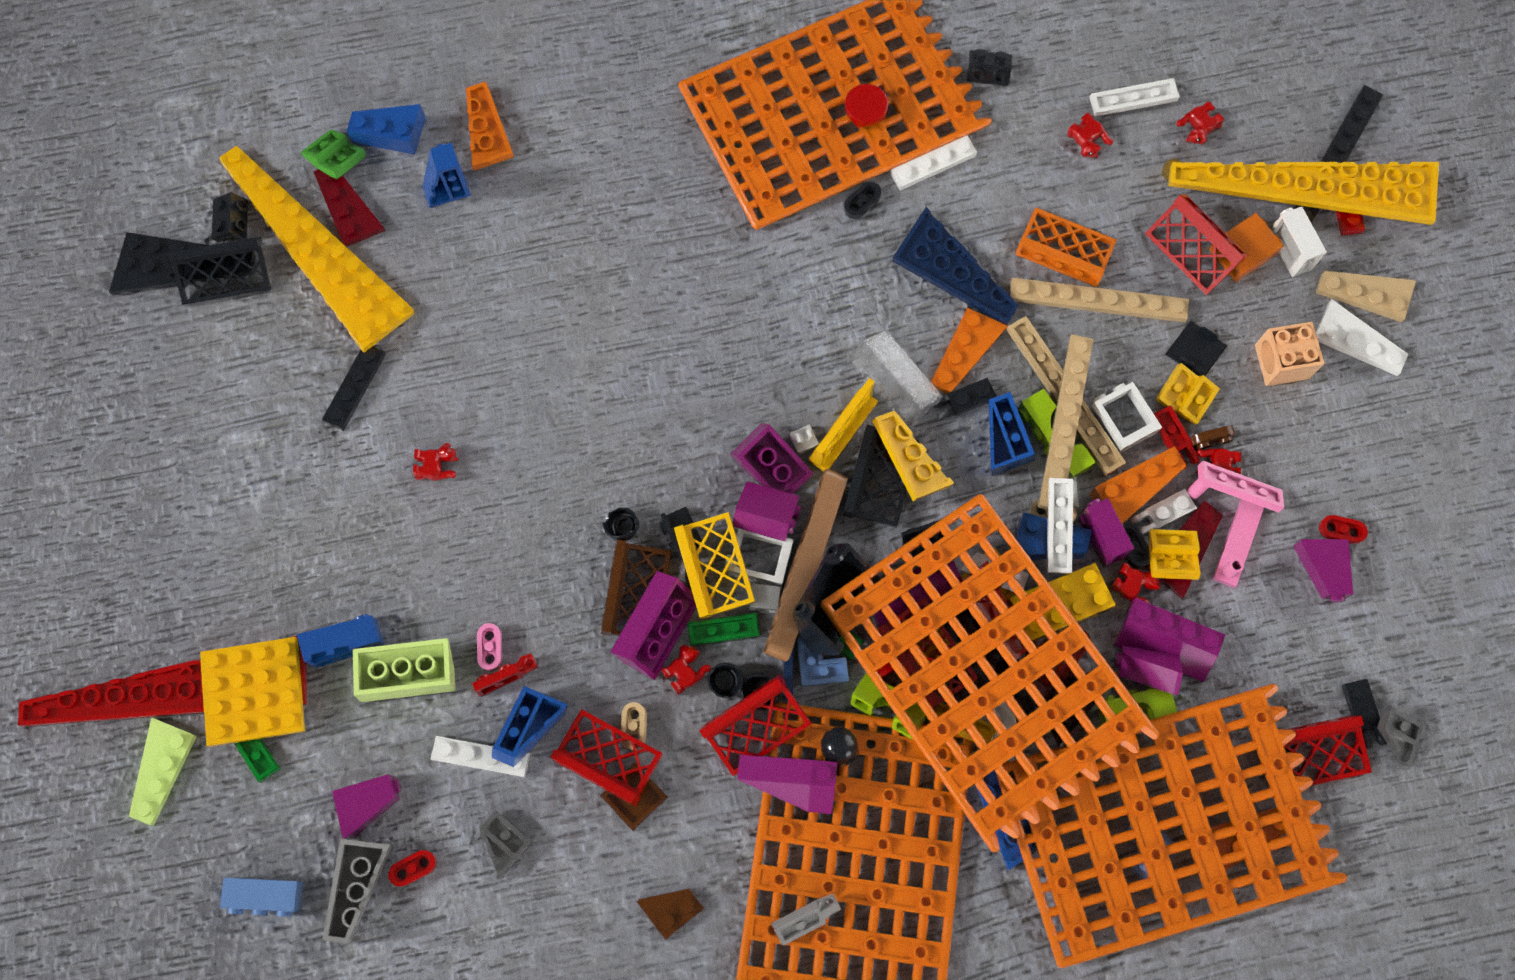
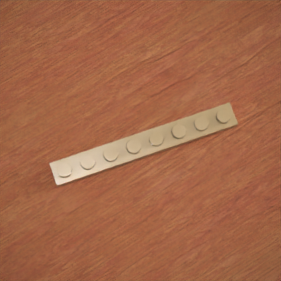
M1012 278L1010 282L1009 296L1019 303L1184 323L1188 319L1189 299L1020 278Z
M1027 316L1007 326L1006 330L1057 404L1063 369ZM1082 400L1076 434L1103 474L1107 476L1123 467L1126 461L1085 401Z
M1073 334L1069 338L1038 507L1048 509V479H1068L1094 340L1091 338Z

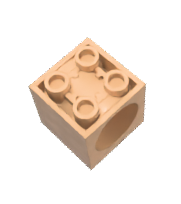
M1313 322L1270 328L1255 344L1266 386L1308 380L1324 365Z

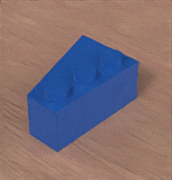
M421 104L353 111L346 131L355 144L415 155L426 116Z
M452 143L439 144L435 148L430 149L423 181V189L429 208L471 196L463 169Z
M1011 392L989 399L991 476L1035 461V453Z
M1023 512L1019 519L1015 535L1016 540L1032 561L1047 559L1048 518ZM1073 525L1072 559H1082L1087 553L1092 530Z
M368 614L360 615L355 620L340 622L296 634L304 662L317 669L353 657V649L384 646L378 621Z
M523 686L493 746L492 758L515 767L565 716L568 704Z

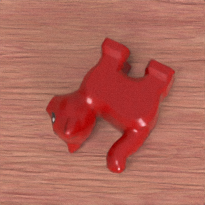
M1210 101L1202 106L1193 108L1181 120L1176 122L1178 127H1183L1189 123L1194 128L1189 133L1185 141L1186 143L1192 142L1193 144L1203 145L1207 141L1208 134L1214 129L1218 130L1221 128L1224 118L1220 113L1213 117L1210 116L1209 111L1215 109Z
M1087 112L1082 116L1081 120L1083 121L1079 125L1074 123L1069 127L1067 136L1073 138L1081 146L1080 154L1082 157L1098 158V152L1101 150V147L1094 141L1101 138L1107 145H1112L1114 141L1109 137L1102 124L1093 119V116Z
M444 443L439 449L414 450V459H417L418 462H423L421 467L413 464V475L416 480L428 479L437 481L456 477L455 471H442V461L453 462L459 460L456 457L455 449L451 447L450 443Z
M1224 448L1197 450L1196 453L1199 457H1210L1211 464L1241 474V468L1231 466V464L1241 462V452L1230 451Z
M1124 562L1118 571L1125 576L1124 581L1122 582L1117 577L1109 587L1110 590L1118 592L1124 599L1131 602L1137 598L1150 603L1148 599L1138 596L1141 586L1143 585L1148 590L1156 591V589H1160L1159 578L1152 577L1151 571L1142 572L1141 570L1129 567V564Z
M685 644L679 648V656L668 667L661 669L667 680L674 675L677 677V682L673 681L670 684L678 695L684 692L685 689L694 686L712 669L710 665H704L698 672H695L689 666V663L694 662L699 657L700 652L695 647Z

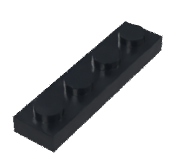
M374 346L365 353L360 350L322 418L324 423L342 431L345 430L386 356L383 350Z

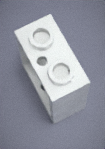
M1302 206L1294 210L1293 208L1284 210L1280 213L1279 219L1273 223L1274 226L1271 228V231L1281 239L1284 245L1279 254L1292 278L1311 271L1327 253Z
M1133 382L1128 385L1124 383L1118 385L1113 389V393L1107 396L1105 393L1099 395L1093 400L1094 403L1090 408L1120 454L1156 435L1162 428ZM1127 394L1147 425L1123 438L1104 406Z
M738 529L736 536L740 549L743 537L782 546L775 576L746 569L749 581L782 588L791 555L793 539L787 538L786 542ZM731 563L728 575L738 578L741 573L740 567H736V564Z

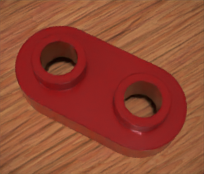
M1337 515L1326 516L1320 521L1318 526L1319 532L1324 538L1348 539L1349 544L1353 545L1361 543L1368 535V529L1363 522ZM1327 525L1332 526L1333 532L1327 529ZM1350 530L1356 533V537L1350 534Z
M420 850L394 863L389 869L388 878L393 885L405 887L431 874L436 868L437 859L432 852ZM424 858L429 861L428 866L425 868L421 866V861ZM401 870L406 871V877L404 879H401L399 877V872Z

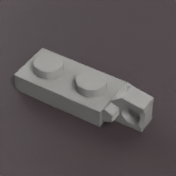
M830 894L801 907L771 924L781 945L784 946L826 924L825 920L833 913L841 910L834 894Z

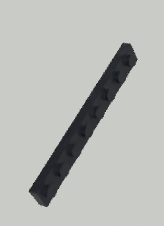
M1366 85L1361 88L1320 162L1342 163L1347 161L1384 94ZM1302 206L1312 224L1320 208Z

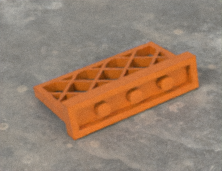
M1035 207L1015 255L1097 288L1117 239ZM1036 216L1045 219L1047 224L1038 226L1035 220ZM1056 226L1066 227L1068 232L1059 235ZM1051 229L1054 236L1045 239L1042 231ZM1037 233L1040 241H1034L1027 238V236ZM1084 234L1088 240L1080 243L1076 235ZM1071 237L1074 245L1066 247L1062 239ZM1057 241L1061 249H1054L1048 243ZM1104 242L1110 246L1108 249L1100 251L1096 243ZM1091 245L1095 253L1086 255L1082 247ZM1077 249L1081 257H1074L1070 255L1069 251ZM1098 257L1102 264L1101 267L1092 264L1090 259Z

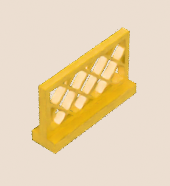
M868 378L863 387L857 391L809 457L808 462L823 472L826 468L831 469L878 404V400L872 397L875 381Z
M729 512L674 528L700 618H709L712 615L756 602ZM726 519L728 528L724 536L713 531L717 521ZM702 527L708 530L701 543L693 538L692 529ZM711 533L722 538L716 551L705 545ZM729 533L731 535L732 540L727 538ZM725 540L732 543L735 549L730 558L719 553ZM695 543L700 545L698 550L696 548ZM703 547L714 552L708 565L699 559V554ZM717 555L729 560L722 573L711 567ZM735 556H737L738 562L733 560ZM731 563L740 566L741 573L737 581L725 575ZM702 565L706 567L704 572L702 569ZM709 570L721 575L715 587L706 583L705 577ZM724 577L735 583L729 595L718 590ZM742 577H743V580H744L745 585L742 584V583H740ZM738 585L746 588L748 599L738 601L732 597ZM708 587L713 590L711 594L709 593ZM716 592L727 597L723 607L714 609L712 599ZM730 600L735 601V603H732V604H729V605H728V603L730 602Z

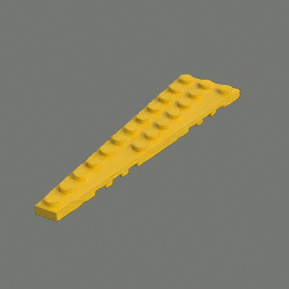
M237 145L219 157L222 165L240 186L243 193L248 196L255 209L260 212L264 221L272 228L284 248L305 276L310 279L314 288L320 292L326 304L332 308L338 320L343 323L363 353L414 315V309Z
M1172 162L1168 186L1433 225L1436 221L1439 162H1411L1410 164H1398V162H1389L1388 164H1377V162H1367V164H1356L1355 162H1278L1277 164H1265V162H1256V164H1243V162H1234V164H1222L1221 162Z

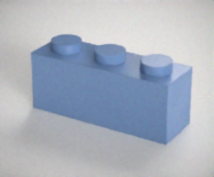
M224 878L220 908H228L227 914H243V909L252 910V915L267 916L268 911H277L276 916L292 917V912H300L304 882Z

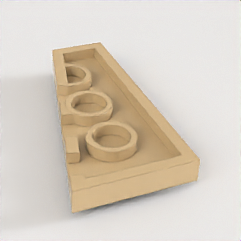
M1324 271L1321 274L1316 294L1402 322L1406 317L1416 280Z

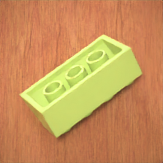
M444 638L353 649L354 696L360 702L456 691L455 670L449 639Z

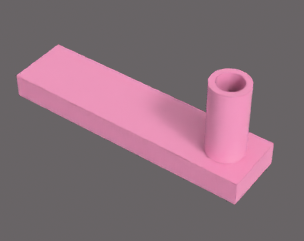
M1202 461L1198 465V479L1187 489L1192 499H1198L1210 487L1278 513L1284 509L1283 490L1206 461Z
M1240 499L1212 580L1232 588L1237 586L1264 507Z

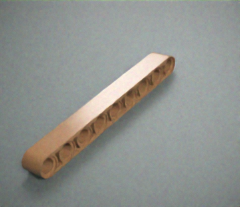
M828 468L822 474L764 648V654L785 662L788 661L799 631L793 619L794 608L799 603L820 566L848 476Z

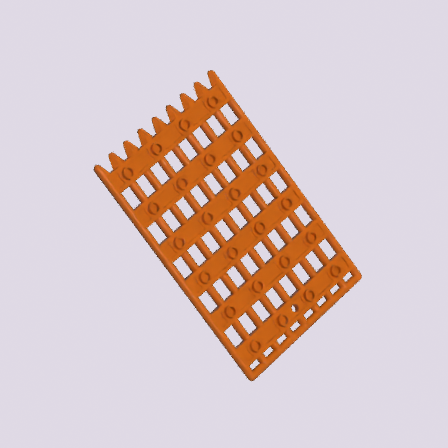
M865 0L678 83L684 99L755 230H759L991 125V118L976 119L974 113L982 106V101H965L964 96L972 89V84H956L954 82V79L962 72V67H946L944 65V62L952 55V50L935 49L934 45L942 38V33L925 32L924 28L932 22V16L915 15L914 12L922 5V0ZM882 3L887 12L870 18L866 9ZM845 19L849 29L833 35L828 26ZM892 20L896 29L880 36L875 26ZM807 35L812 45L795 52L790 42ZM854 36L859 45L842 52L838 42ZM901 36L906 46L890 52L885 43ZM770 52L774 61L757 68L752 59ZM816 52L821 62L804 68L800 59ZM864 53L869 62L852 69L847 59ZM911 53L916 62L899 69L895 59ZM732 69L736 78L718 85L714 76ZM779 69L783 79L766 86L761 76ZM826 69L831 79L814 86L809 76ZM874 70L878 79L868 84L878 86L879 88L883 87L888 95V105L893 104L898 113L875 125L858 127L859 131L843 138L838 128L852 121L847 115L833 120L828 111L844 104L848 92L855 86L861 85L857 76ZM921 70L925 80L909 86L905 76ZM693 85L698 95L692 96L688 87ZM741 86L745 95L727 102L723 93ZM788 86L793 96L776 103L771 93ZM835 86L841 96L823 103L819 93ZM931 87L936 97L919 104L914 94ZM703 103L707 112L702 114L697 104ZM750 103L754 113L737 120L732 110ZM798 103L803 113L785 120L780 110ZM940 104L946 114L929 121L924 111ZM709 120H712L716 127L713 131L710 130L707 124ZM759 120L764 130L746 137L742 127ZM807 120L812 130L794 137L790 127ZM903 121L908 131L891 138L886 128ZM950 121L955 132L939 138L934 128ZM721 137L726 147L720 148L716 139ZM769 137L773 147L756 155L751 145ZM817 138L821 148L804 155L799 145ZM865 138L870 148L852 155L847 145ZM913 139L917 149L900 155L896 145ZM735 144H741L742 147L736 148ZM729 154L735 163L732 166L728 164L725 158ZM778 155L783 165L765 172L760 162ZM826 155L831 165L814 173L809 162ZM875 156L879 166L862 173L857 163ZM740 172L744 180L741 184H739L734 175ZM788 172L792 183L775 190L770 180ZM836 173L841 183L823 190L818 180ZM749 190L754 200L749 202L744 191ZM797 190L802 200L784 208L780 197ZM756 208H759L763 216L759 220L753 211Z
M982 494L973 497L820 603L827 617L992 852L999 851V843L995 832L998 829H1001L1012 838L1019 837L1020 832L1016 821V816L1019 814L1033 824L1039 823L1040 817L1036 802L1039 800L1053 810L1059 809L1060 803L1056 788L1059 786L1073 796L1078 795L1080 789L1076 778L1077 773H1082L1092 781H1098L1100 775L1096 764L1097 759H1102L1112 767H1118L1120 765L1116 751L1118 744L1132 753H1138L1140 748L1135 732L1140 730L1152 739L1159 737L1158 730ZM980 505L983 510L971 518L968 512ZM960 518L963 524L952 531L949 525ZM997 530L1011 547L1010 550L1001 556L998 555L987 540V537ZM941 531L944 537L932 544L929 539ZM978 543L992 561L981 570L967 552ZM922 545L925 550L913 558L910 552ZM960 557L972 574L962 583H960L947 565ZM902 558L905 564L894 571L890 565ZM919 567L921 568V573L914 574L912 569ZM1024 569L1028 570L1039 585V588L1029 595L1014 577ZM939 570L953 588L943 596L938 593L928 577ZM883 571L886 577L874 584L871 578ZM1006 582L1020 599L1018 603L1010 608L1006 606L995 591V589ZM918 584L922 585L933 600L930 605L922 610L909 593V590ZM864 585L867 590L854 597L851 592ZM985 596L990 598L1000 612V615L990 622L976 605V602ZM899 597L903 599L914 615L903 623L889 606ZM844 598L847 603L835 611L832 605ZM1054 607L1069 626L1059 634H1056L1043 616ZM966 609L970 611L981 626L979 630L970 636L956 618ZM880 610L894 628L883 637L870 620V617ZM1036 621L1049 639L1039 648L1036 647L1024 630L1025 627ZM947 622L961 639V642L949 649L936 631ZM860 624L864 626L874 641L873 644L864 650L861 649L850 633L851 630ZM1015 634L1030 653L1019 662L1004 643ZM927 636L930 637L942 654L931 663L917 645L918 642ZM1082 647L1087 650L1098 665L1097 668L1087 675L1072 656ZM995 648L1010 667L1000 675H997L984 657ZM908 649L922 667L921 670L911 677L897 658ZM1062 661L1066 662L1078 679L1077 682L1068 688L1065 687L1052 669ZM975 662L978 663L990 680L980 689L976 687L965 671L966 668ZM890 663L902 681L892 690L889 689L878 673V670ZM1044 674L1059 693L1048 702L1033 683ZM956 675L970 693V696L958 703L945 684ZM1112 687L1115 688L1128 706L1117 715L1102 696L1103 693ZM1023 688L1027 690L1039 707L1028 716L1013 697ZM936 689L951 708L941 716L936 714L925 698ZM1093 700L1108 720L1097 729L1082 710L1083 707ZM1003 702H1006L1019 720L1017 724L1008 730L993 710ZM916 703H918L931 722L921 730L917 729L905 712ZM1073 714L1088 733L1087 736L1077 743L1062 723ZM983 716L987 717L999 734L998 737L988 744L973 724ZM1053 728L1068 747L1067 750L1057 757L1042 737ZM965 729L979 748L978 751L968 758L953 738ZM1033 742L1048 761L1046 765L1037 771L1022 751ZM945 743L959 762L958 765L948 772L933 752ZM1013 756H1015L1029 776L1017 785L1002 765ZM993 770H995L1009 790L997 799L982 779ZM973 784L989 804L977 813L962 793Z
M1276 684L1265 685L1151 719L1150 721L1159 732V737L1152 739L1153 745L1140 748L1138 753H1132L1118 744L1116 746L1120 761L1118 767H1112L1103 760L1096 761L1098 771L1112 768L1116 782L1095 788L1091 779L1080 772L1076 774L1080 793L1076 796L1070 794L1069 796L1059 798V809L1073 805L1077 820L1056 826L1052 814L1054 810L1039 800L1036 802L1040 821L1037 824L1028 821L1032 833L1025 835L1021 820L1026 818L1020 814L1016 816L1020 832L1019 837L1016 839L1052 952L1059 968L1073 966L1347 881L1346 874L1329 872L1327 865L1338 857L1339 852L1332 848H1320L1318 843L1320 839L1329 833L1330 827L1324 824H1311L1309 817L1321 808V803L1319 801L1302 799L1301 793L1312 785L1313 780L1310 777L1294 776L1292 770L1303 762L1304 756L1300 753L1285 752L1284 746L1295 738L1296 733L1293 730L1277 729L1275 723L1286 715L1287 709L1281 706L1268 705L1267 699L1278 691ZM1240 703L1244 718L1224 723L1220 709ZM1195 717L1199 731L1179 737L1174 723ZM1248 727L1253 741L1233 746L1228 732ZM1203 740L1207 755L1187 760L1182 746ZM1065 746L1063 749L1057 747L1051 750L1057 757L1067 750L1068 747ZM1257 750L1261 764L1241 770L1236 756ZM1042 752L1026 756L1036 771L1038 770L1037 763L1047 761ZM1157 754L1162 768L1141 774L1136 760ZM1017 759L1002 764L1007 772L1012 771L1016 785L1029 777ZM1211 764L1216 778L1195 784L1191 769ZM996 773L1003 795L1009 790ZM1265 774L1270 788L1250 794L1245 779ZM1165 777L1170 792L1149 798L1144 783ZM1219 787L1224 802L1203 808L1199 793ZM1119 791L1124 805L1102 811L1098 797ZM1274 798L1278 812L1258 818L1253 803ZM1173 801L1178 816L1157 822L1152 807ZM1228 811L1232 826L1211 831L1207 817ZM1127 815L1132 829L1110 835L1106 821ZM1282 821L1287 836L1266 841L1262 827ZM1182 825L1186 840L1165 846L1161 831ZM1081 829L1086 843L1064 850L1060 835ZM1236 835L1241 850L1220 856L1215 841ZM1136 839L1140 853L1119 860L1114 845ZM1035 843L1039 857L1033 859L1029 844ZM1290 845L1295 860L1275 866L1270 851ZM1190 849L1195 864L1174 870L1169 855ZM1052 853L1056 854L1058 858L1055 863L1049 860V856ZM1089 853L1094 867L1072 874L1067 859ZM1244 859L1249 874L1228 880L1224 865ZM1144 863L1148 878L1127 884L1122 869ZM1043 867L1047 882H1040L1037 868ZM1299 870L1304 884L1284 890L1279 875ZM1198 873L1203 888L1182 894L1177 879ZM1097 877L1102 892L1080 898L1075 883ZM1253 884L1258 898L1237 904L1232 890ZM1152 887L1156 902L1135 908L1130 894ZM1051 891L1055 906L1048 907L1044 893ZM1207 898L1211 913L1190 919L1185 904ZM1105 902L1110 916L1088 923L1083 908ZM1160 912L1165 927L1143 933L1138 918ZM1059 916L1062 931L1056 932L1052 917ZM1113 926L1118 941L1096 947L1091 932ZM1065 940L1071 954L1064 957L1060 942Z
M778 702L775 706L787 708L788 703ZM800 705L807 716L821 718V723H812L783 743L784 745L793 746L792 759H801L802 749L805 747L817 749L816 760L825 761L826 757L821 751V739L825 732L835 727L830 726V720L845 721L844 728L850 730L858 741L859 752L857 755L864 756L862 779L847 777L849 764L839 766L838 776L836 775L832 824L817 822L818 813L814 812L808 813L807 821L793 819L795 806L788 802L785 803L784 817L771 816L769 812L772 795L766 792L762 793L736 980H847L849 955L864 957L862 980H872L874 958L889 960L887 980H897L899 962L913 964L912 980H922L923 966L938 968L937 980H947L965 813L952 794L943 791L944 783L936 771L934 788H919L921 765L931 766V764L914 740L901 736V733L892 729L891 734L877 733L878 726L892 728L893 718ZM774 710V723L784 724L783 711ZM797 715V721L788 720L787 725L798 727L804 722ZM854 723L867 724L868 731L853 729ZM923 723V724L921 725V727H920L919 730H921L922 728H924V727H925L926 725H928V724H927V723ZM772 726L770 739H780L783 729ZM786 729L785 735H786L787 733H789L790 731H792V730H787V729ZM956 735L955 737L963 738V745H958L968 758L971 756L972 741ZM868 740L875 742L873 749L867 747L866 743ZM946 743L933 751L945 768L952 769L959 764ZM779 746L769 752L768 757H777ZM874 758L888 759L886 782L871 781ZM898 761L912 763L909 786L895 784ZM966 789V790L963 791L962 793H963L964 796L967 798V789ZM844 802L858 804L856 828L841 826ZM868 806L882 808L880 831L865 829ZM892 809L906 811L904 835L889 833ZM916 813L930 815L928 838L913 836ZM940 816L954 818L952 842L937 840ZM766 840L780 842L777 867L762 865ZM790 844L804 846L801 870L786 868ZM814 847L828 849L825 874L811 872ZM838 851L852 853L849 877L835 875ZM862 854L876 856L874 881L859 879ZM886 858L901 860L898 884L883 882ZM910 862L925 864L922 888L908 886ZM935 865L949 867L947 892L932 890ZM759 890L773 892L770 917L755 915ZM783 893L797 895L796 910L806 905L807 897L821 899L834 894L837 901L846 903L843 928L828 926V917L825 920L826 924L786 944L791 946L787 971L773 969L776 944L781 943L771 923L780 919ZM856 904L870 906L868 931L853 929ZM880 908L895 910L892 935L877 933ZM905 911L919 913L916 939L902 937ZM929 915L944 917L941 942L926 940ZM752 940L766 942L763 967L748 965ZM801 947L815 949L812 975L797 973ZM825 951L840 953L837 979L822 976Z

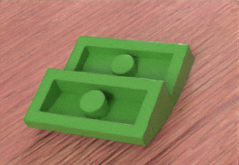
M332 129L301 151L302 156L311 164L335 179H338L366 157L365 149L349 143L347 135Z

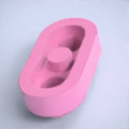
M492 623L482 625L477 632V661L480 667L486 671H494L502 663V633ZM494 633V638L487 640V634ZM489 656H494L493 663H487Z

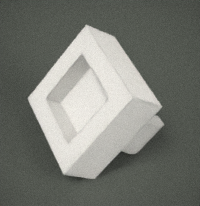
M810 424L789 433V437L798 455L815 449L819 445Z

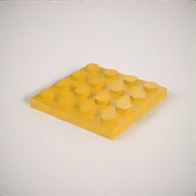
M296 637L200 652L206 746L213 747L305 732L298 640Z

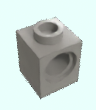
M752 584V591L756 602L750 604V611L776 614L782 596L780 594V587Z

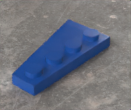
M993 770L982 779L997 799L1002 796L995 770ZM977 789L983 807H986L989 804L986 802L982 794ZM1021 820L1025 835L1032 833L1028 820ZM998 829L995 832L999 849L1007 870H1010L1023 861L1017 839ZM1035 843L1029 844L1031 854L1037 851Z

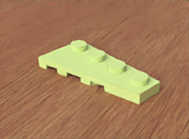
M151 717L129 817L151 826L155 825L195 742L196 735Z

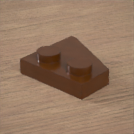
M689 888L637 901L665 940L704 909Z

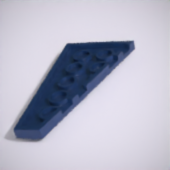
M925 207L893 256L892 262L992 319L1008 325L1019 305L1001 286H998L990 278L991 275L977 264V260L955 237H952L944 228L945 226L940 221H937L931 214V211Z

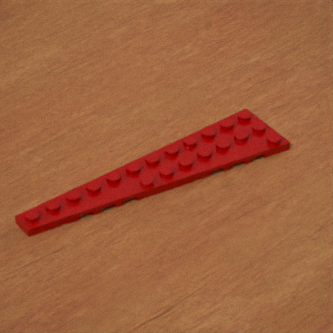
M298 642L304 706L307 705V663L303 660ZM192 660L134 674L122 679L117 678L109 682L92 684L76 690H67L58 694L19 702L18 726L26 727L204 713L201 660Z

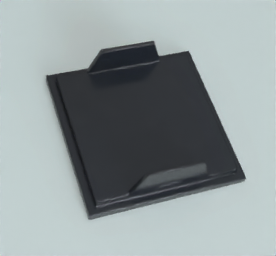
M1190 321L1165 355L1179 364L1182 363L1197 376H1206L1227 345L1218 340L1217 335L1206 327H1199Z

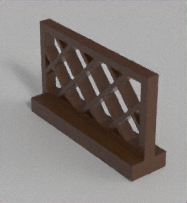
M617 540L601 635L620 636L622 631L616 630L617 621L624 616L629 620L630 615L628 613L634 610L639 602L632 590L641 584L647 589L648 585L645 581L654 576L657 571L659 572L663 569V573L668 575L671 551L629 544L626 541ZM629 550L639 551L644 559L633 565L628 558ZM655 554L665 556L664 565L658 569L649 560ZM646 561L653 572L643 579L636 568ZM627 563H628V565H629L631 568L626 571V567H627ZM633 570L640 582L630 588L624 579L625 575ZM623 585H624V587H625L626 590H627V591H625L624 593H622V591H623ZM629 593L637 604L626 611L621 604V598ZM619 609H621V611L623 612V614H621L620 616H618Z

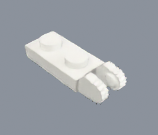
M1183 489L1146 508L1130 520L1134 524L1146 517L1149 519L1151 524L1139 530L1143 536L1149 533L1150 529H1160L1195 511L1197 507L1186 489Z

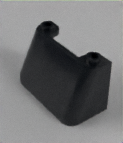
M848 543L834 544L827 549L824 559L799 603L794 608L793 619L806 648L813 654L840 655L845 646L838 640L841 638V635L821 608V601L871 568ZM878 575L871 578L874 584L881 579ZM864 585L851 592L854 597L863 592L865 589ZM842 598L833 604L832 607L836 611L847 602Z

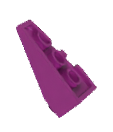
M740 755L737 780L807 812L832 814L837 762Z

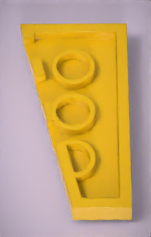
M895 411L874 418L872 422L913 502L949 488L954 484L950 477L947 478L941 471L942 467L937 461L934 462L926 453L927 449L923 444H919L912 436L913 432Z

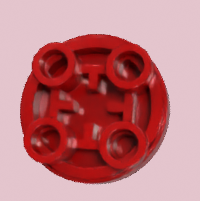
M861 84L848 92L845 99V112L856 127L872 126L886 118L888 98L881 88L872 84Z

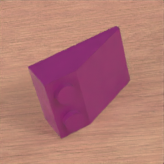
M761 423L730 453L734 460L759 485L794 494L814 474L770 424Z

